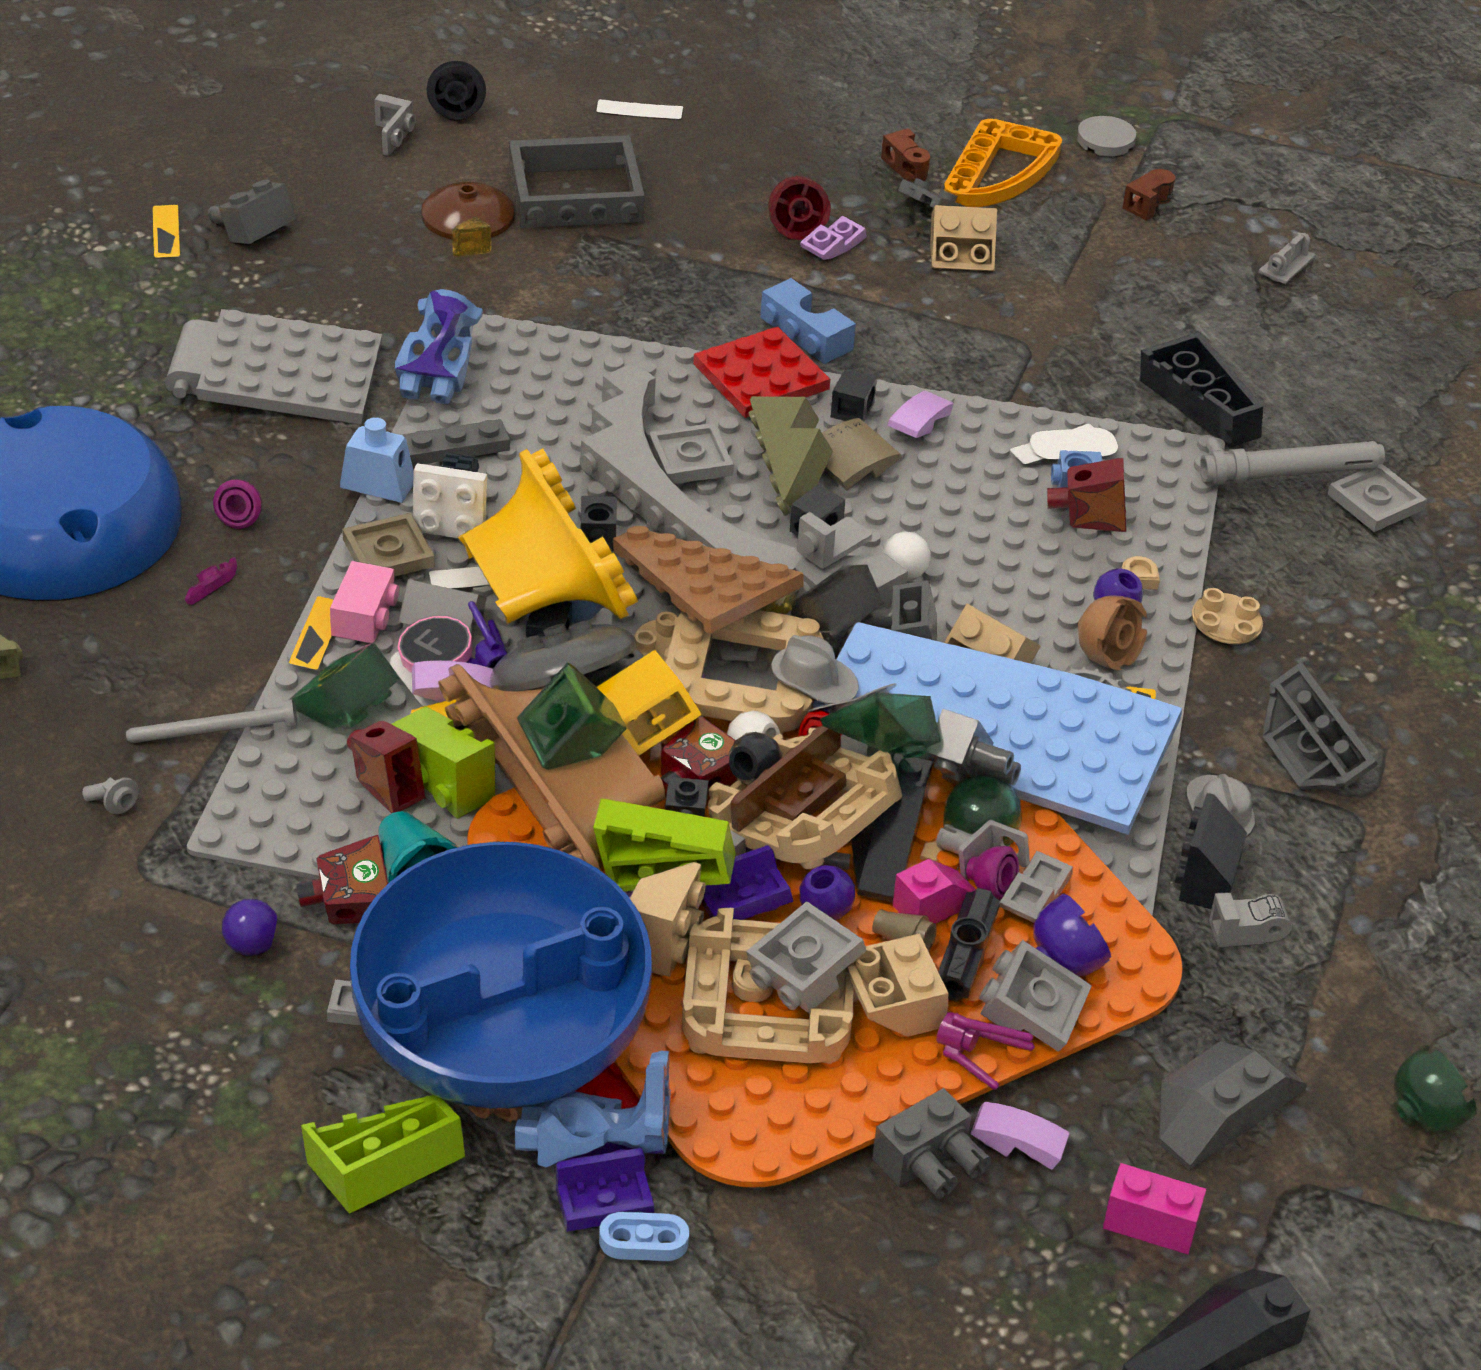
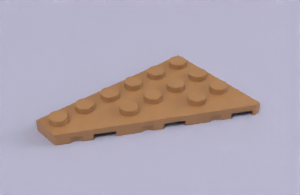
M645 526L630 527L626 533L613 538L614 552L619 557L625 558V562L628 565L636 564L639 567V574L650 584L655 585L660 593L668 592L671 602L682 612L687 613L692 621L700 620L704 624V631L710 634L804 587L803 572L788 569V566L785 564H770L759 561V558L756 556H740L731 553V550L726 548L714 549L703 546V543L700 541L677 539L674 534L655 533L649 531Z

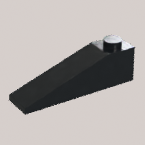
M898 753L892 754L891 759L896 767L902 791L901 799L896 801L851 839L857 894L892 903L896 874L906 870L927 801L933 761Z
M1251 1269L1215 1283L1123 1365L1122 1370H1235L1301 1343L1311 1310L1286 1276Z

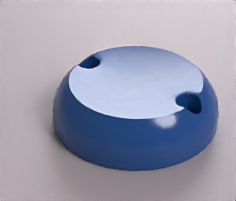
M74 406L38 407L19 416L0 417V595L32 600H57L98 593L133 579L157 562L170 548L177 536L182 515L181 495L176 473L171 462L158 445L140 429L114 415Z
M519 842L470 844L433 855L406 869L390 881L366 909L356 929L351 947L350 983L353 1002L365 1035L382 1059L406 1080L430 1094L462 1105L489 1109L518 1108L555 1100L579 1089L596 1078L615 1062L629 1046L638 1031L646 1011L652 982L651 946L647 929L639 911L617 883L598 868L580 858L541 845Z

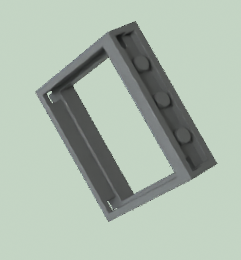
M630 135L509 141V168L521 228L644 222L645 196ZM616 155H622L623 157L616 158ZM625 168L630 188L628 192L529 196L525 172ZM525 215H527V218H535V220H526Z

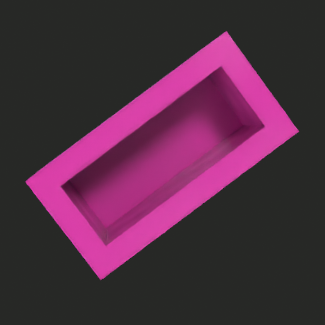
M1120 1163L1110 1193L1103 1229L1189 1255L1206 1189Z

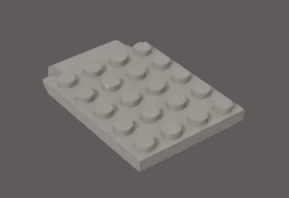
M221 309L218 322L190 320L184 324L165 385L168 391H173V395L177 398H184L187 393L197 395L198 400L362 425L381 348L382 334L373 333L368 330L360 331L340 328L336 325L327 326L308 323L303 320H289L270 315H257L238 310Z

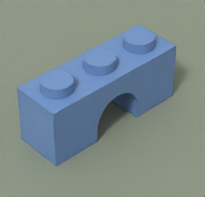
M792 278L762 291L760 318L774 328L779 327L793 342L825 364L853 350L856 323L834 308L824 313H811L812 292Z

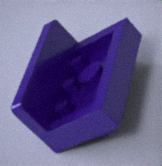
M769 845L735 856L730 884L707 885L702 904L710 918L717 916L718 909L734 908L733 919L743 920L762 912H770L782 905L793 902L791 889L777 869L774 852Z
M642 1148L620 1149L612 1153L574 1157L557 1162L556 1192L567 1232L600 1226L601 1222L608 1215L616 1212L654 1213V1203L644 1171L645 1155Z

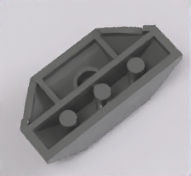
M1302 662L1270 683V699L1266 710L1263 738L1301 790L1347 787L1379 765Z
M1220 1041L1161 1081L1159 1145L1190 1171L1306 1090L1307 1083L1275 1057Z

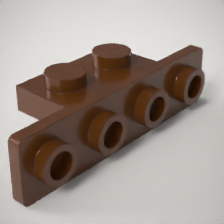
M831 717L822 726L815 728L810 736L796 747L791 748L782 759L771 768L764 770L759 778L733 797L731 800L733 829L740 832L764 811L792 821L802 813L812 815L846 786V774L824 762L839 750L841 746L840 721Z

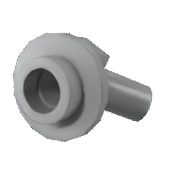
M110 777L106 782L83 788V796L87 802L104 798V806L112 814H122L133 807L139 795L137 783L130 778H121L115 781Z

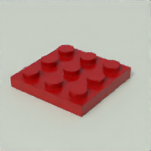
M779 327L767 329L694 353V366L744 418L750 417L748 412L753 410L750 402L752 396L809 397L830 390L831 379Z

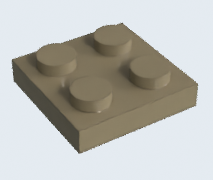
M411 513L342 529L343 541L355 562L394 569V577L435 567V556Z

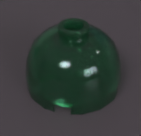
M987 775L965 778L951 790L944 805L943 828L944 825L949 824L956 829L973 835L989 820L1019 830L1021 827L1022 811L1020 799L1013 788L999 778ZM1003 836L1005 846L1014 843L1011 838Z
M1425 1045L1410 1055L1394 1076V1092L1398 1100L1394 1102V1107L1407 1124L1414 1122L1420 1128L1435 1133L1449 1132L1460 1127L1477 1114L1474 1098L1466 1102L1461 1091L1468 1086L1453 1064L1438 1050L1429 1054V1046Z

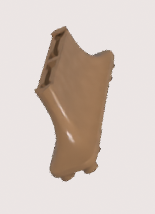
M456 664L449 667L448 677L438 681L440 691L447 702L456 700L455 703L445 707L447 717L453 720V727L468 725V729L474 731V739L480 742L486 739L495 742V764L499 765L544 829L542 831L543 837L549 848L580 858L601 871L602 859L593 829L600 799L648 807L666 799L664 785L660 776L654 777L586 687L584 675L577 677L573 675L559 682L533 690L502 691L478 682L461 665Z

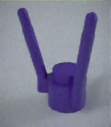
M470 601L468 607L485 639L477 644L475 659L470 657L466 663L494 669L496 664L508 653L494 620H489L487 626L475 602Z

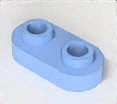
M616 1212L608 1215L601 1222L599 1244L605 1254L615 1259L673 1261L682 1257L688 1249L689 1227L682 1218L673 1214ZM662 1241H670L671 1243H660V1242H662Z

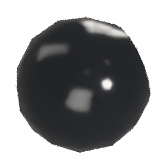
M759 732L745 733L734 741L729 751L730 769L733 775L746 785H750L759 778L764 770L771 768L782 759V751L777 741L770 735Z

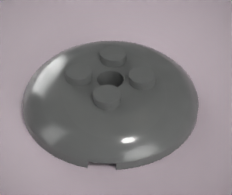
M590 620L569 626V629H566L565 624L555 625L543 630L545 635L543 637L532 636L518 641V647L506 654L494 667L490 676L491 688L502 691H524L550 685L553 683L552 680L572 674L577 677L607 666L631 654L637 648L635 637L632 633L619 626L591 624Z

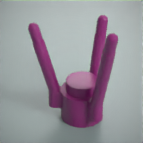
M948 1012L945 1015L937 1033V1042L946 1046L943 1056L957 1061L993 1090L999 1087L998 1082L961 1052L964 1050L971 1052L979 1037L1032 1051L1035 1048L1034 1044L1030 1042L1033 1040V1035L1030 1033L969 1019L953 1012Z

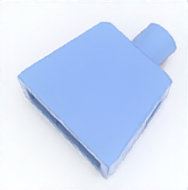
M370 418L365 421V426L358 427L347 443L340 488L402 503L413 487V466L407 440L403 435L386 432V422L383 419Z

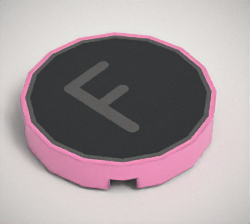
M433 616L419 620L407 627L399 638L398 651L402 665L412 673V666L415 662H467L472 656L473 641L469 628L460 620L448 616Z

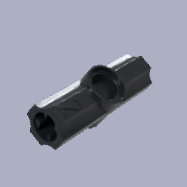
M977 888L973 892H967L958 918L951 926L950 940L938 971L949 993L948 1000L958 1002L960 999L969 998L978 969L984 963L985 949L1000 908V900L993 896L992 891Z

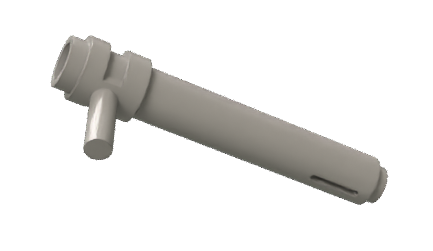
M1212 437L1206 441L1209 454L1201 456L1200 473L1203 482L1221 485L1227 480H1230L1231 483H1245L1247 479L1371 469L1377 468L1379 464L1384 463L1385 451L1382 444L1369 441L1247 452L1244 449H1230L1228 452H1225L1219 440Z

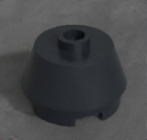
M449 61L441 64L431 73L427 82V97L433 109L441 116L455 120L465 119L474 115L482 107L486 97V84L483 76L474 66L463 61Z

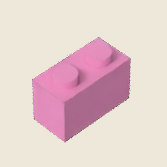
M351 561L330 607L331 636L374 644L379 631L385 630L387 627L390 606H396L398 601L399 585L394 584V569Z

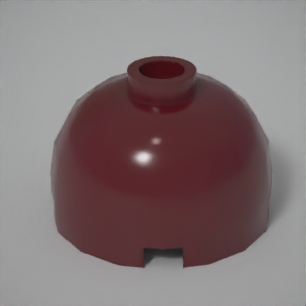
M793 176L785 178L774 187L769 196L768 211L770 220L779 233L789 239L803 240L806 238L805 236H808L819 225L825 226L830 217L831 204L827 193L819 183L809 177Z

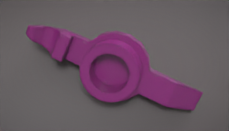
M233 557L230 558L229 563H220L219 570L216 565H213L199 572L196 575L199 582L189 588L185 597L186 603L192 605L229 582L236 574V559Z

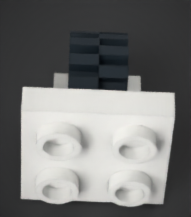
M447 453L441 467L416 464L413 470V518L422 533L458 538V536L486 521L487 474L478 472V458Z

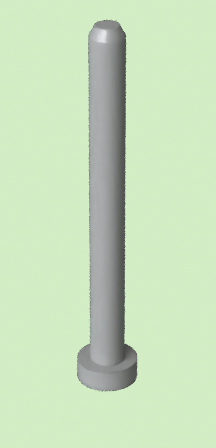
M293 699L284 700L283 707L130 728L126 731V739L128 742L138 743L285 722L287 727L297 726L295 702Z

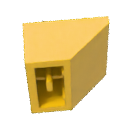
M656 650L651 651L590 691L638 756L702 715L682 682Z

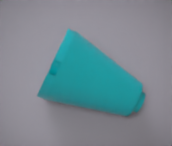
M403 811L394 812L385 817L378 829L388 883L406 869L422 860L446 850L458 848L455 843L413 815Z

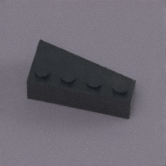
M1201 332L1141 350L1140 381L1212 434L1222 439L1230 447L1261 438L1263 406Z

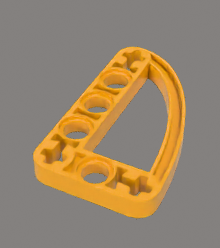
M984 119L978 124L945 181L944 190L958 196L955 202L965 207H984L1009 200L1028 190L1052 168L1060 156L1062 138L1058 134L998 119ZM999 148L1037 157L1028 167L1015 176L994 185L977 188Z

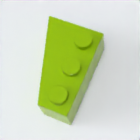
M426 706L392 723L393 726L417 738L424 788L433 795L436 803L441 808H446L458 819L483 806L495 796V742L489 739L482 742L474 739V731L468 728L461 731L453 727V720Z
M600 799L593 826L605 874L615 881L624 892L634 891L639 880L692 862L701 864L700 882L705 883L706 886L730 884L736 852L728 821L615 800Z
M435 1095L384 1106V1113L357 1119L356 1113L342 1115L343 1122L316 1128L315 1122L301 1125L307 1164L349 1214L465 1157L460 1117L442 1098Z

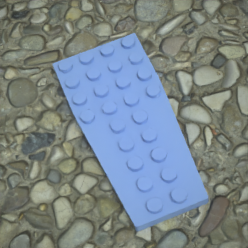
M857 622L836 659L850 668L857 678L859 688L855 698L883 686L896 683L897 686L889 691L896 723H904L913 727L923 737L927 747L942 709L979 720L994 742L993 746L1013 752L1014 761L1021 764L1020 775L1014 786L984 775L979 779L980 783L1018 799L1129 835L1182 715L1181 707L1076 674ZM818 700L813 702V708L828 705Z

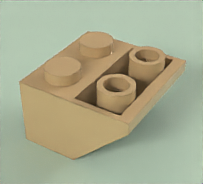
M935 205L931 215V268L994 272L997 208Z
M969 604L965 605L944 642L1026 663L1033 661L1041 647L1038 643Z
M692 862L642 878L630 897L639 911L648 932L651 946L652 973L670 977L677 962L683 964L687 958L690 930L693 924H701L704 918V911L699 910L706 887L705 883L700 882L701 864Z
M920 933L865 946L866 951L845 968L868 1019L907 1037L939 1029L942 1020L948 1012L949 993Z

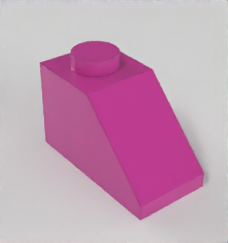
M927 859L896 874L893 907L899 913L927 916L930 922L936 924L959 913L966 893L973 892L976 889L959 871L934 860Z

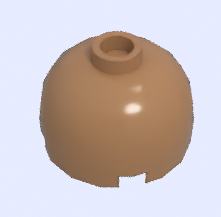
M1111 595L1098 598L1087 607L1078 622V637L1080 647L1089 660L1116 671L1122 670L1120 667L1123 664L1130 666L1135 662L1142 651L1147 636V629L1141 628L1142 617L1147 618V613L1142 603L1128 597Z

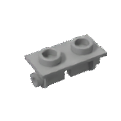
M1296 233L1290 243L1278 253L1270 256L1269 261L1259 269L1258 273L1270 277L1273 281L1286 284L1316 256V254L1308 251L1310 246L1309 235L1306 233Z

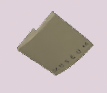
M860 418L842 422L822 432L833 450L824 471L846 491L868 473L877 478L902 458L901 453Z

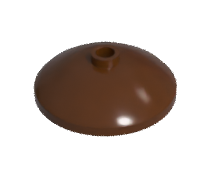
M458 182L440 187L431 193L422 204L421 215L425 226L439 236L457 241H480L505 232L514 221L515 210L511 199L493 186L477 182Z

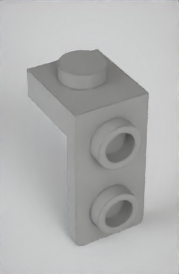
M379 94L374 99L375 125L384 127L382 129L383 155L390 156L396 147L401 145L406 135L413 131L416 116L413 114L412 101Z
M811 512L799 519L797 552L821 569L872 540V532L851 517H846L832 526Z

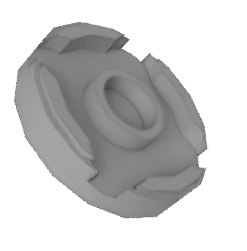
M1090 117L1083 120L1078 126L1077 142L1085 150H1088V147L1094 149V154L1099 156H1121L1128 153L1129 148L1133 149L1135 146L1136 130L1128 122L1116 117Z

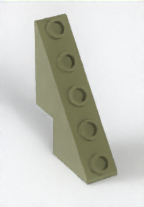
M752 396L750 402L753 410L748 413L755 428L760 430L755 435L763 451H766L762 454V457L769 471L773 472L769 475V479L776 493H780L776 497V501L783 515L786 516L791 513L792 503L817 486L833 450L821 430L816 428L819 418L806 397Z

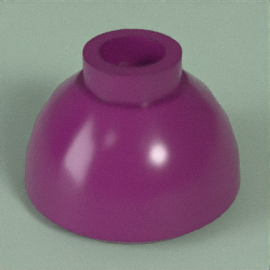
M239 479L230 480L223 483L216 490L213 499L214 511L225 525L236 529L246 528L259 518L262 511V498L258 489L251 483Z
M1010 846L991 847L983 851L979 857L972 856L969 859L966 875L969 880H974L977 888L992 891L993 896L1001 901L1019 872V860L1014 849Z

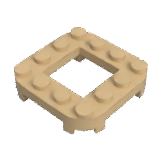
M757 610L710 634L704 631V624L700 620L692 621L687 613L681 612L676 620L665 663L682 682L701 712V716L733 721L741 713L753 710L759 711L773 719L779 728L780 734L783 736V732L800 727L803 718L809 713L808 710L812 709L814 699L779 680L775 691L702 678L708 651L711 649L713 639L783 650L787 648L788 641L793 635L800 637L812 635L822 639L823 636L819 631V623L814 619H802Z
M809 728L807 736L783 740L782 734L773 737L780 746L782 758L791 748L796 747L810 736L815 728ZM840 747L839 750L824 762L846 774V786L843 790L848 792L817 817L802 813L792 821L764 811L747 827L738 832L732 828L731 800L739 791L749 786L739 780L730 787L718 782L714 783L708 790L710 795L708 811L710 818L728 821L730 830L745 838V846L747 848L755 850L769 845L774 852L775 858L785 862L800 863L805 869H814L823 864L824 858L838 851L896 801L900 800L902 791L896 767L892 763L891 755L887 751L880 749L873 756L868 757Z
M734 908L718 909L716 917L709 918L699 925L693 924L689 935L682 1009V1029L693 1052L723 1057L798 1063L822 1062L832 1064V1062L840 1058L841 1053L849 1043L853 1019L854 987L846 969L836 976L839 988L816 1008H811L809 1019L725 1013L729 962L737 961V959L749 961L746 951L780 923L733 919Z

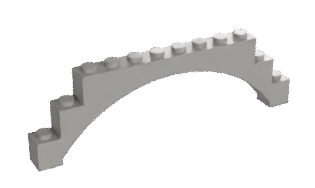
M632 362L603 376L602 403L592 407V435L581 440L580 465L585 473L590 474L600 482L606 490L621 499L630 509L648 521L652 527L658 529L661 533L674 534L677 539L700 541L703 543V546L714 549L726 548L736 555L756 556L759 558V561L770 564H785L788 566V569L803 572L804 587L762 607L761 611L792 595L816 614L848 597L865 610L891 606L893 586L907 584L908 571L885 553L878 556L846 555L821 569L797 552V547L771 541L739 529L693 502L671 482L660 468L649 448L644 433L643 422L647 409L655 405L656 378L636 362Z

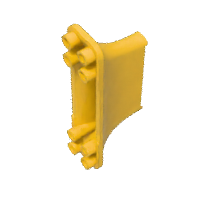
M542 448L533 454H530L528 449L521 451L519 457L522 473L520 483L514 495L495 515L458 536V539L464 544L468 558L473 557L496 595L498 600L495 603L504 613L507 625L548 605L574 600L590 601L602 605L610 610L618 619L627 617L629 614L626 608L639 601L629 582H626L622 575L624 570L616 555L611 552L603 537L590 543L582 530L576 527L568 513L576 510V507L567 490H564L561 484L562 479L553 462H550L544 449Z

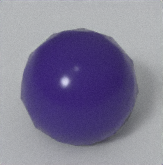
M1117 568L1107 571L1098 578L1094 587L1093 597L1096 600L1105 596L1118 595L1135 599L1141 603L1144 591L1140 579L1134 573L1126 569Z
M828 865L816 867L806 874L799 887L801 905L807 901L835 921L846 915L852 909L855 901V885L850 876L839 867Z
M243 899L234 903L226 911L222 920V934L226 944L233 951L244 956H257L268 951L275 934L277 913L266 902L258 899Z

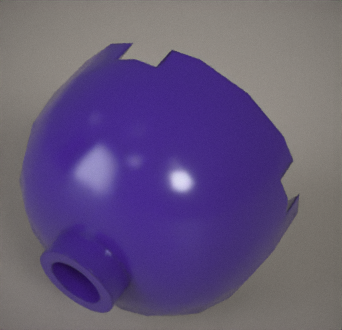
M1063 893L1047 904L1039 912L1034 922L1033 937L1038 946L1036 949L1078 977L1086 976L1110 961L1111 952L1095 924L1093 923L1089 926L1081 916L1085 911L1070 896Z

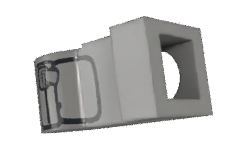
M1215 893L1209 923L1218 947L1264 944L1266 942L1279 941L1290 933L1292 924L1285 905L1279 896L1268 894L1256 899L1233 900L1231 893Z

